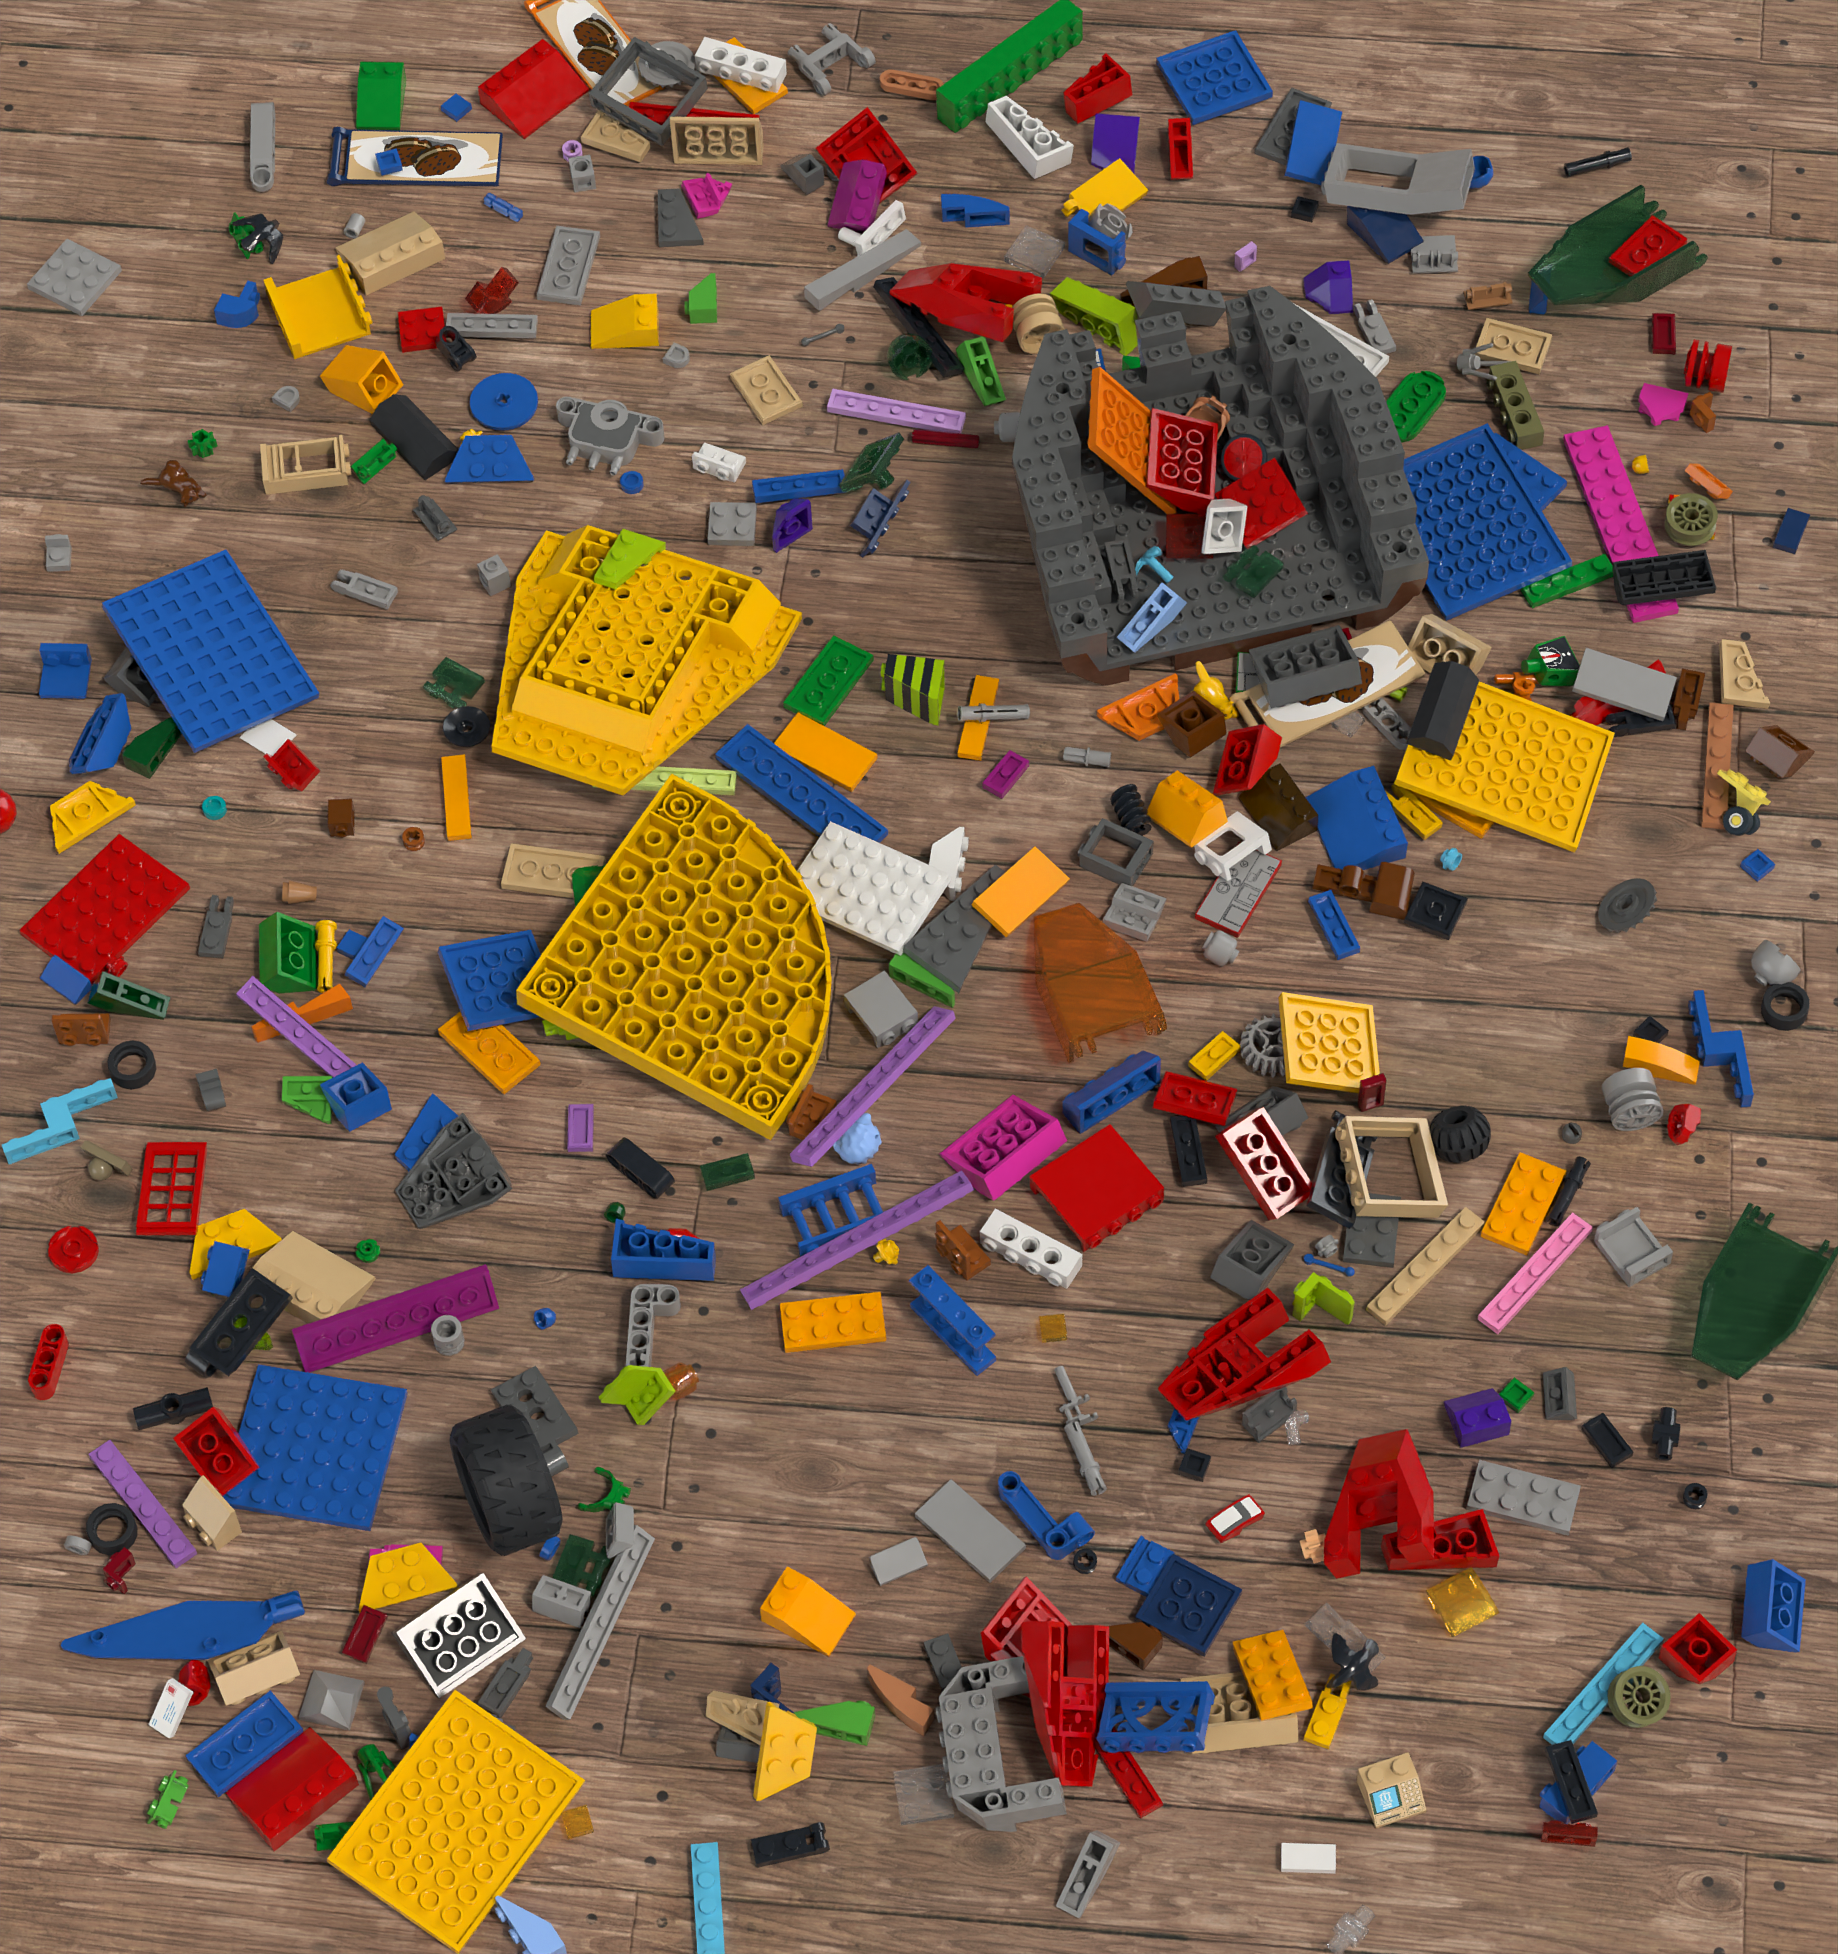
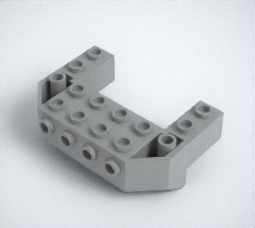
M1023 1656L961 1667L939 1696L940 1706L936 1707L938 1723L942 1722L943 1731L939 1732L942 1748L946 1747L947 1756L943 1757V1766L945 1773L949 1772L950 1781L946 1782L948 1797H953L959 1811L991 1831L1015 1832L1017 1831L1016 1823L1067 1814L1064 1792L1059 1778L1009 1787L1005 1784L995 1712H1000L998 1698L1029 1693Z

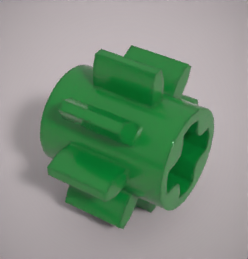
M203 429L192 433L193 440H188L193 456L208 457L214 454L213 448L218 447L212 431L208 433Z

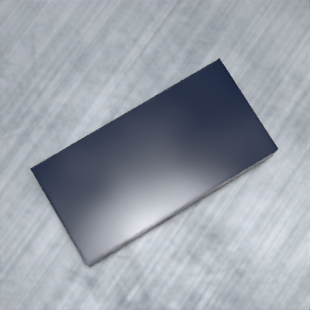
M1788 508L1773 548L1796 554L1810 514Z

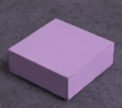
M1251 241L1235 253L1234 267L1239 272L1256 261L1257 245Z

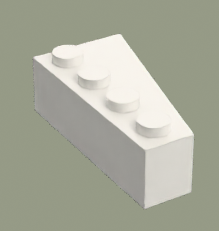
M1007 96L988 103L985 122L1034 179L1071 164L1074 145L1069 141L1064 142L1059 138L1060 135L1054 130L1049 131L1042 126L1043 122L1038 118H1031L1027 115V110Z

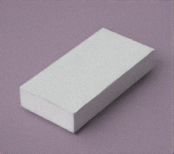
M1281 1843V1872L1335 1874L1336 1845Z

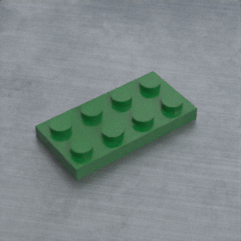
M833 635L783 702L784 708L795 714L800 713L825 726L874 661V656Z

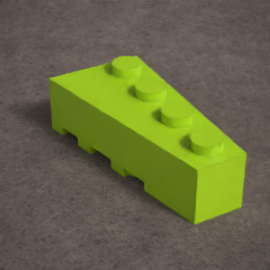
M1068 277L1050 293L1058 313L1076 325L1080 322L1086 331L1090 330L1092 335L1095 333L1105 338L1104 343L1110 347L1113 344L1120 348L1119 353L1127 356L1138 345L1135 320H1138L1133 305L1122 302L1114 296L1104 294L1096 288H1091L1080 281H1075Z

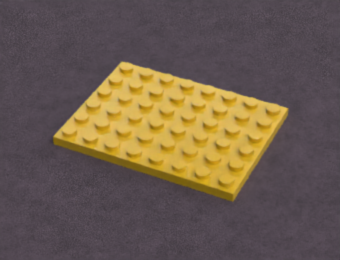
M1479 682L1452 760L1450 761L1407 745L1394 784L1575 853L1615 733Z
M454 1690L329 1855L327 1862L459 1954L495 1906V1897L503 1895L584 1785L585 1780L457 1690Z

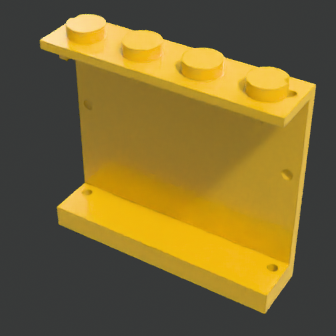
M337 255V268L276 287L272 277L263 280L266 295L294 359L371 334L369 325L373 323L369 311H364L365 303L362 295H357L358 287L355 279H350L349 275H351L348 263H343L340 255Z

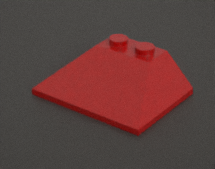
M868 107L816 147V150L838 179H840L843 164L846 162L867 160L884 164L887 175L879 204L918 174Z
M1026 1576L980 1632L985 1657L990 1662L1023 1656L1021 1640L1022 1621L1064 1622L1063 1677H1067L1068 1625L1072 1624ZM1030 1693L1023 1694L1030 1698Z

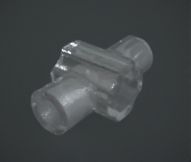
M1361 1905L1353 1915L1349 1912L1343 1915L1333 1928L1335 1935L1326 1944L1328 1949L1334 1954H1342L1348 1946H1351L1353 1949L1359 1946L1369 1932L1366 1926L1375 1918L1372 1910L1365 1905Z

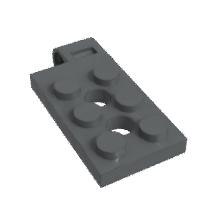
M534 1366L491 1389L492 1395L500 1407L511 1404L524 1414L540 1445L551 1477L569 1468L567 1460L558 1445L579 1434L578 1429L538 1368ZM523 1395L532 1396V1398L529 1401H520V1398ZM538 1412L544 1414V1416L538 1420H534L531 1418L533 1414Z

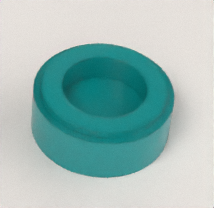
M210 796L202 803L203 814L207 819H221L227 812L226 803L222 797Z

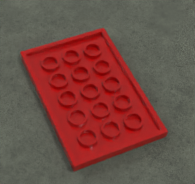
M118 834L19 931L21 936L51 958L57 955L87 977L92 986L102 971L106 972L108 970L106 968L108 962L113 957L119 958L137 942L190 890V885L124 836Z

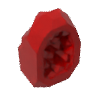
M1679 1104L1673 1107L1669 1114L1667 1129L1668 1136L1676 1145L1687 1143L1690 1136L1696 1131V1126L1700 1125L1701 1108L1692 1104Z
M192 1659L184 1665L179 1673L178 1680L179 1683L193 1691L188 1706L199 1705L208 1696L210 1690V1675L206 1666L201 1661Z

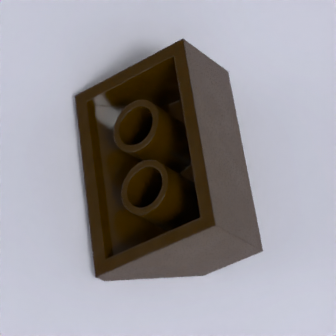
M1281 763L1269 768L1252 789L1243 791L1239 796L1240 802L1255 823L1268 833L1270 843L1276 851L1318 830L1319 815Z

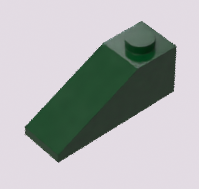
M172 717L135 737L131 744L125 747L122 756L126 769L149 779L153 776L182 735Z
M102 971L93 982L87 1003L113 1013L164 1020L171 997Z

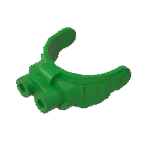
M596 1467L594 1469L595 1473L611 1481V1492L606 1498L597 1503L589 1505L578 1503L577 1508L584 1512L593 1513L605 1509L611 1510L616 1502L625 1504L623 1499L624 1497H629L631 1488L623 1486V1482L616 1480L610 1471Z

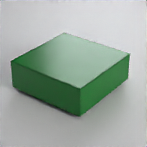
M1514 1377L1499 1395L1508 1407L1519 1413L1534 1397L1535 1392Z

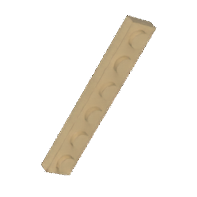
M1465 1207L1367 1305L1366 1311L1386 1326L1484 1227L1485 1221Z

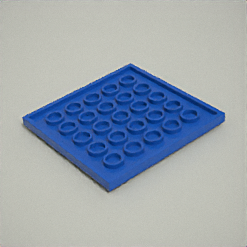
M258 1364L238 1434L260 1468L225 1494L223 1498L235 1509L371 1531L408 1394L407 1389Z

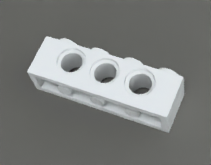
M704 37L695 54L696 70L765 91L777 93L787 75L785 59Z
M997 1209L993 1211L980 1230V1244L985 1249L991 1252H998L1009 1262L1024 1266L1030 1273L1034 1275L1039 1274L1047 1278L1055 1286H1062L1067 1289L1082 1267L1081 1253ZM1006 1237L1013 1238L1011 1241H1004L1003 1239ZM1026 1249L1035 1250L1032 1253L1025 1252ZM1049 1260H1054V1261H1056L1057 1263H1055V1264H1048V1263H1046V1262L1049 1261Z

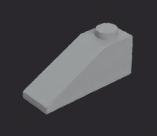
M1098 1830L1090 1832L1056 1907L1080 1919L1106 1874L1121 1842Z

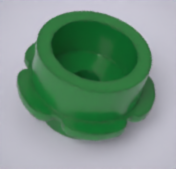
M373 1239L362 1240L356 1246V1256L365 1263L374 1262L381 1251L380 1246Z

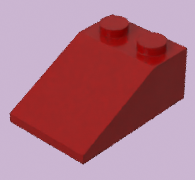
M1265 724L1229 731L1213 795L1219 796L1252 789L1277 759L1282 737Z
M214 1406L173 1438L201 1477L204 1475L222 1497L260 1468L234 1426L222 1410Z

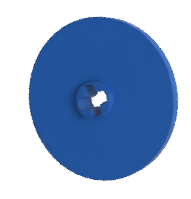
M499 373L483 379L476 385L470 396V408L474 418L483 426L494 430H511L524 425L534 416L538 407V395L533 384L526 378L512 373Z

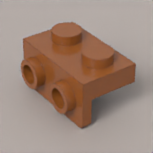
M808 1084L805 1091H801L796 1102L798 1105L795 1111L791 1110L787 1117L786 1124L789 1126V1135L804 1140L836 1107V1100L814 1092L813 1085Z

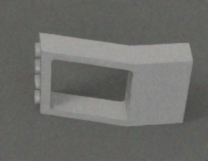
M1336 143L1334 152H1331V161L1328 162V171L1325 172V180L1321 183L1322 194L1326 195L1327 203L1410 215L1464 209L1475 170L1472 150L1463 149L1412 154ZM1348 169L1412 177L1409 189L1407 190L1344 181Z

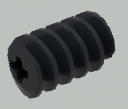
M1127 784L1118 788L1112 794L1110 802L1114 807L1121 827L1142 836L1147 834L1152 828L1149 824L1151 817L1147 815L1148 810L1144 807V801L1141 800L1140 793L1137 792V786L1135 784Z

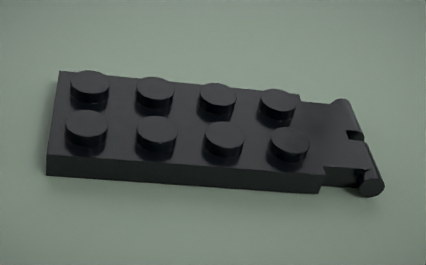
M1335 1110L1331 1116V1119L1335 1121L1334 1126L1326 1133L1306 1206L1350 1229L1355 1224L1356 1212L1351 1203V1191L1349 1184L1346 1182V1170L1344 1162L1341 1161L1339 1141L1335 1136L1337 1126L1346 1115ZM1355 1136L1365 1181L1374 1154V1149L1370 1148L1372 1141L1375 1142L1378 1136Z

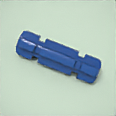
M487 193L483 199L486 206L493 208L506 217L510 216V219L516 222L520 221L523 217L521 209L513 208L514 205L499 197L496 198L497 196L492 193Z

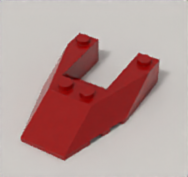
M949 263L909 270L890 290V295L909 306L912 303L917 305L925 315L931 313L938 317V322L1003 342L1012 333L1014 308L1007 307L1002 303L1013 306L1018 300L1026 296L1041 294L1042 277L1035 276L1030 272ZM989 299H993L1002 303H994L989 301Z
M1267 1287L1209 1328L1203 1334L1204 1339L1196 1348L1192 1347L1185 1362L1180 1367H1175L1159 1386L1158 1391L1185 1420L1241 1405L1307 1379L1331 1363V1360L1323 1342L1310 1329L1269 1358L1255 1346V1344L1289 1321L1282 1301Z
M1408 1429L1367 1437L1358 1441L1324 1539V1564L1336 1579L1360 1574L1361 1529L1397 1522V1548L1409 1564L1434 1559V1492L1426 1477L1427 1474L1420 1462L1418 1452Z
M1022 1621V1652L1035 1728L1054 1778H1059L1062 1786L1092 1787L1098 1760V1754H1094L1093 1738H1096L1100 1727L1097 1726L1102 1718L1106 1698V1683H1109V1626L1068 1625L1067 1677H1063L1064 1622Z

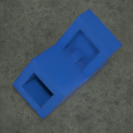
M247 280L240 297L222 293L214 309L218 325L242 328L252 324L258 318L257 305L260 300V293L257 290L256 282Z

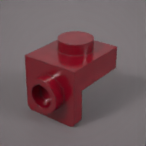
M125 1547L120 1552L113 1554L108 1564L103 1568L106 1577L104 1581L113 1591L118 1589L123 1594L128 1589L122 1577L136 1565L132 1553Z

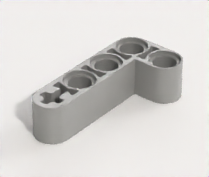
M640 1284L632 1290L626 1366H637V1361H641V1366L651 1367L655 1316H674L681 1308L679 1291L673 1285ZM641 1298H648L646 1302H639ZM666 1299H674L670 1303L664 1302ZM642 1320L647 1321L643 1325L636 1324L637 1322ZM639 1343L645 1344V1346L640 1348L635 1347Z

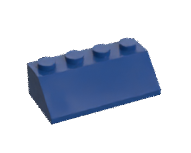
M1146 1051L1130 1055L1125 1059L1124 1063L1117 1067L1109 1068L1103 1076L1097 1080L1089 1081L1078 1092L1068 1094L1063 1101L1064 1116L1079 1134L1085 1132L1160 1084V1057Z

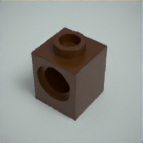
M352 799L328 800V828L331 837L343 838L354 836L355 809Z

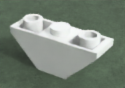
M958 827L932 844L929 865L950 874L952 878L943 892L950 901H955L956 892H961L962 878H959V872H964L965 857H962L963 851L968 850L969 837H965L964 827Z

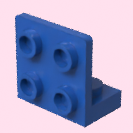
M40 643L39 651L43 661L39 690L40 697L85 699L92 662L88 645Z

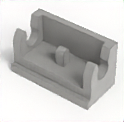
M543 1575L532 1594V1611L581 1628L584 1622V1612H589L591 1592Z

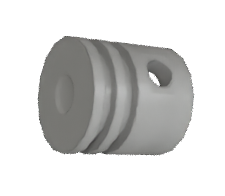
M443 1315L433 1322L431 1333L436 1350L445 1356L459 1353L465 1341L460 1321L454 1316Z

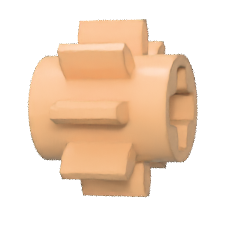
M1316 1529L1304 1532L1306 1539L1300 1540L1304 1558H1312L1314 1564L1324 1561L1325 1533L1318 1535Z

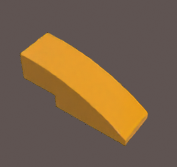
M1628 1036L1623 1067L1644 1068L1650 1070L1654 1078L1696 1085L1700 1061L1671 1047Z

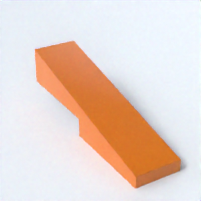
M340 983L299 1008L294 1002L287 1005L308 1024H313L353 1009L351 998ZM264 1019L251 1026L257 1043L281 1035Z

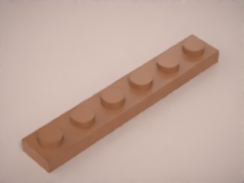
M1709 703L1702 810L1703 828L1725 830L1723 816L1728 810L1729 782L1719 776L1717 772L1730 769L1734 706L1731 704Z

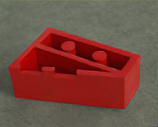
M1105 53L1100 63L1096 66L1092 65L1086 76L1079 77L1063 92L1066 113L1079 124L1096 115V113L1098 114L1131 97L1130 75Z

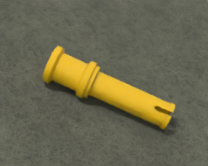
M322 920L315 924V929L318 931V938L315 942V948L318 951L317 990L320 993L325 992V987H327V991L333 988V952L337 947V943L334 940V932L337 930V924L330 920Z

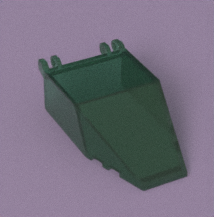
M1639 185L1570 225L1562 238L1557 240L1553 244V248L1547 254H1544L1528 272V276L1554 305L1640 302L1694 269L1698 270L1705 264L1708 256L1704 253L1696 256L1700 249L1695 241H1691L1631 277L1609 263V257L1652 215L1661 221L1667 216V212L1664 209L1654 213L1659 206L1657 201L1653 200L1644 204L1645 187Z
M1750 1202L1703 1282L1691 1355L1692 1358L1737 1381L1803 1329L1838 1266V1246H1836L1830 1259L1825 1257L1824 1254L1830 1246V1241L1825 1239L1816 1253L1770 1230L1769 1227L1773 1222L1775 1214L1770 1212L1765 1218L1763 1225L1756 1223L1755 1221L1761 1213V1207H1754V1204Z

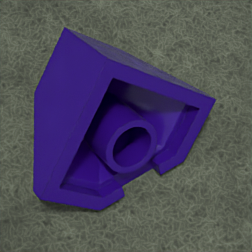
M1349 260L1326 262L1303 278L1306 299L1312 303L1314 301L1317 302L1329 314L1353 313L1352 276Z
M794 498L790 502L782 504L776 510L772 535L773 551L775 553L813 530L811 502L808 499Z

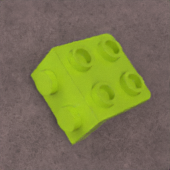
M1313 1272L1305 1282L1301 1281L1296 1286L1293 1292L1295 1299L1292 1302L1294 1306L1292 1316L1300 1322L1315 1304L1346 1325H1349L1352 1321L1355 1303L1352 1296L1347 1291L1339 1290L1333 1286L1331 1281L1325 1276H1319Z
M628 1365L620 1371L618 1377L604 1388V1392L599 1396V1400L601 1403L626 1405L638 1425H645L676 1391L661 1368Z

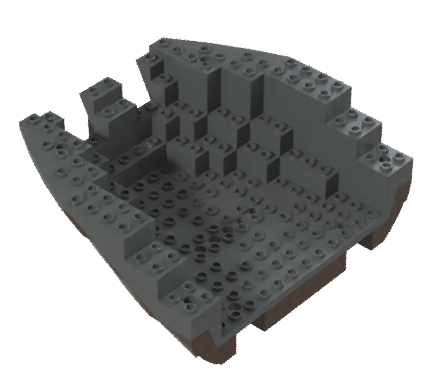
M1265 286L1248 290L1246 297L1225 301L1230 348L1191 356L1186 342V326L1180 311L1135 320L1140 367L1109 374L1149 410L1155 408L1185 416L1194 405L1193 402L1196 398H1211L1212 395L1219 402L1227 404L1226 409L1229 412L1230 421L1225 425L1217 441L1214 500H1217L1215 493L1235 482L1224 473L1221 466L1223 447L1232 437L1239 434L1254 435L1266 447L1267 462L1275 457L1308 514L1249 550L1242 543L1241 552L1201 553L1206 514L1202 515L1185 511L1176 506V513L1167 515L1088 448L1089 402L1091 399L1090 382L1092 380V369L1098 367L1096 347L1091 332L1087 330L1069 334L1068 330L1065 329L1044 334L1028 380L1018 420L1012 465L1039 575L1045 611L1062 665L1067 673L1073 672L1085 680L1108 686L1129 681L1131 664L1170 656L1174 670H1180L1196 666L1195 663L1197 661L1207 664L1238 657V652L1249 653V650L1311 633L1312 624L1351 616L1356 630L1378 626L1397 613L1423 590L1428 577L1429 559L1415 524L1417 505L1403 470L1405 451L1378 379L1341 342L1273 287ZM1207 403L1205 404L1208 407L1215 410L1216 412H1218L1219 414H1221V412L1214 406ZM1128 539L1134 567L1137 561L1143 557V554L1153 546L1159 547L1162 553L1172 552L1171 556L1161 555L1155 558L1174 578L1167 584L1149 565H1143L1138 572L1136 581L1138 598L1132 597L1130 583L1122 584L1125 594L1124 600H1118L1108 566L1104 542ZM1190 547H1194V548H1195V550H1193V551H1186V550H1184L1185 548H1190ZM1164 583L1185 600L1187 604L1172 622L1138 651L1133 652L1117 636L1159 585ZM1333 596L1334 599L1326 601L1323 597Z

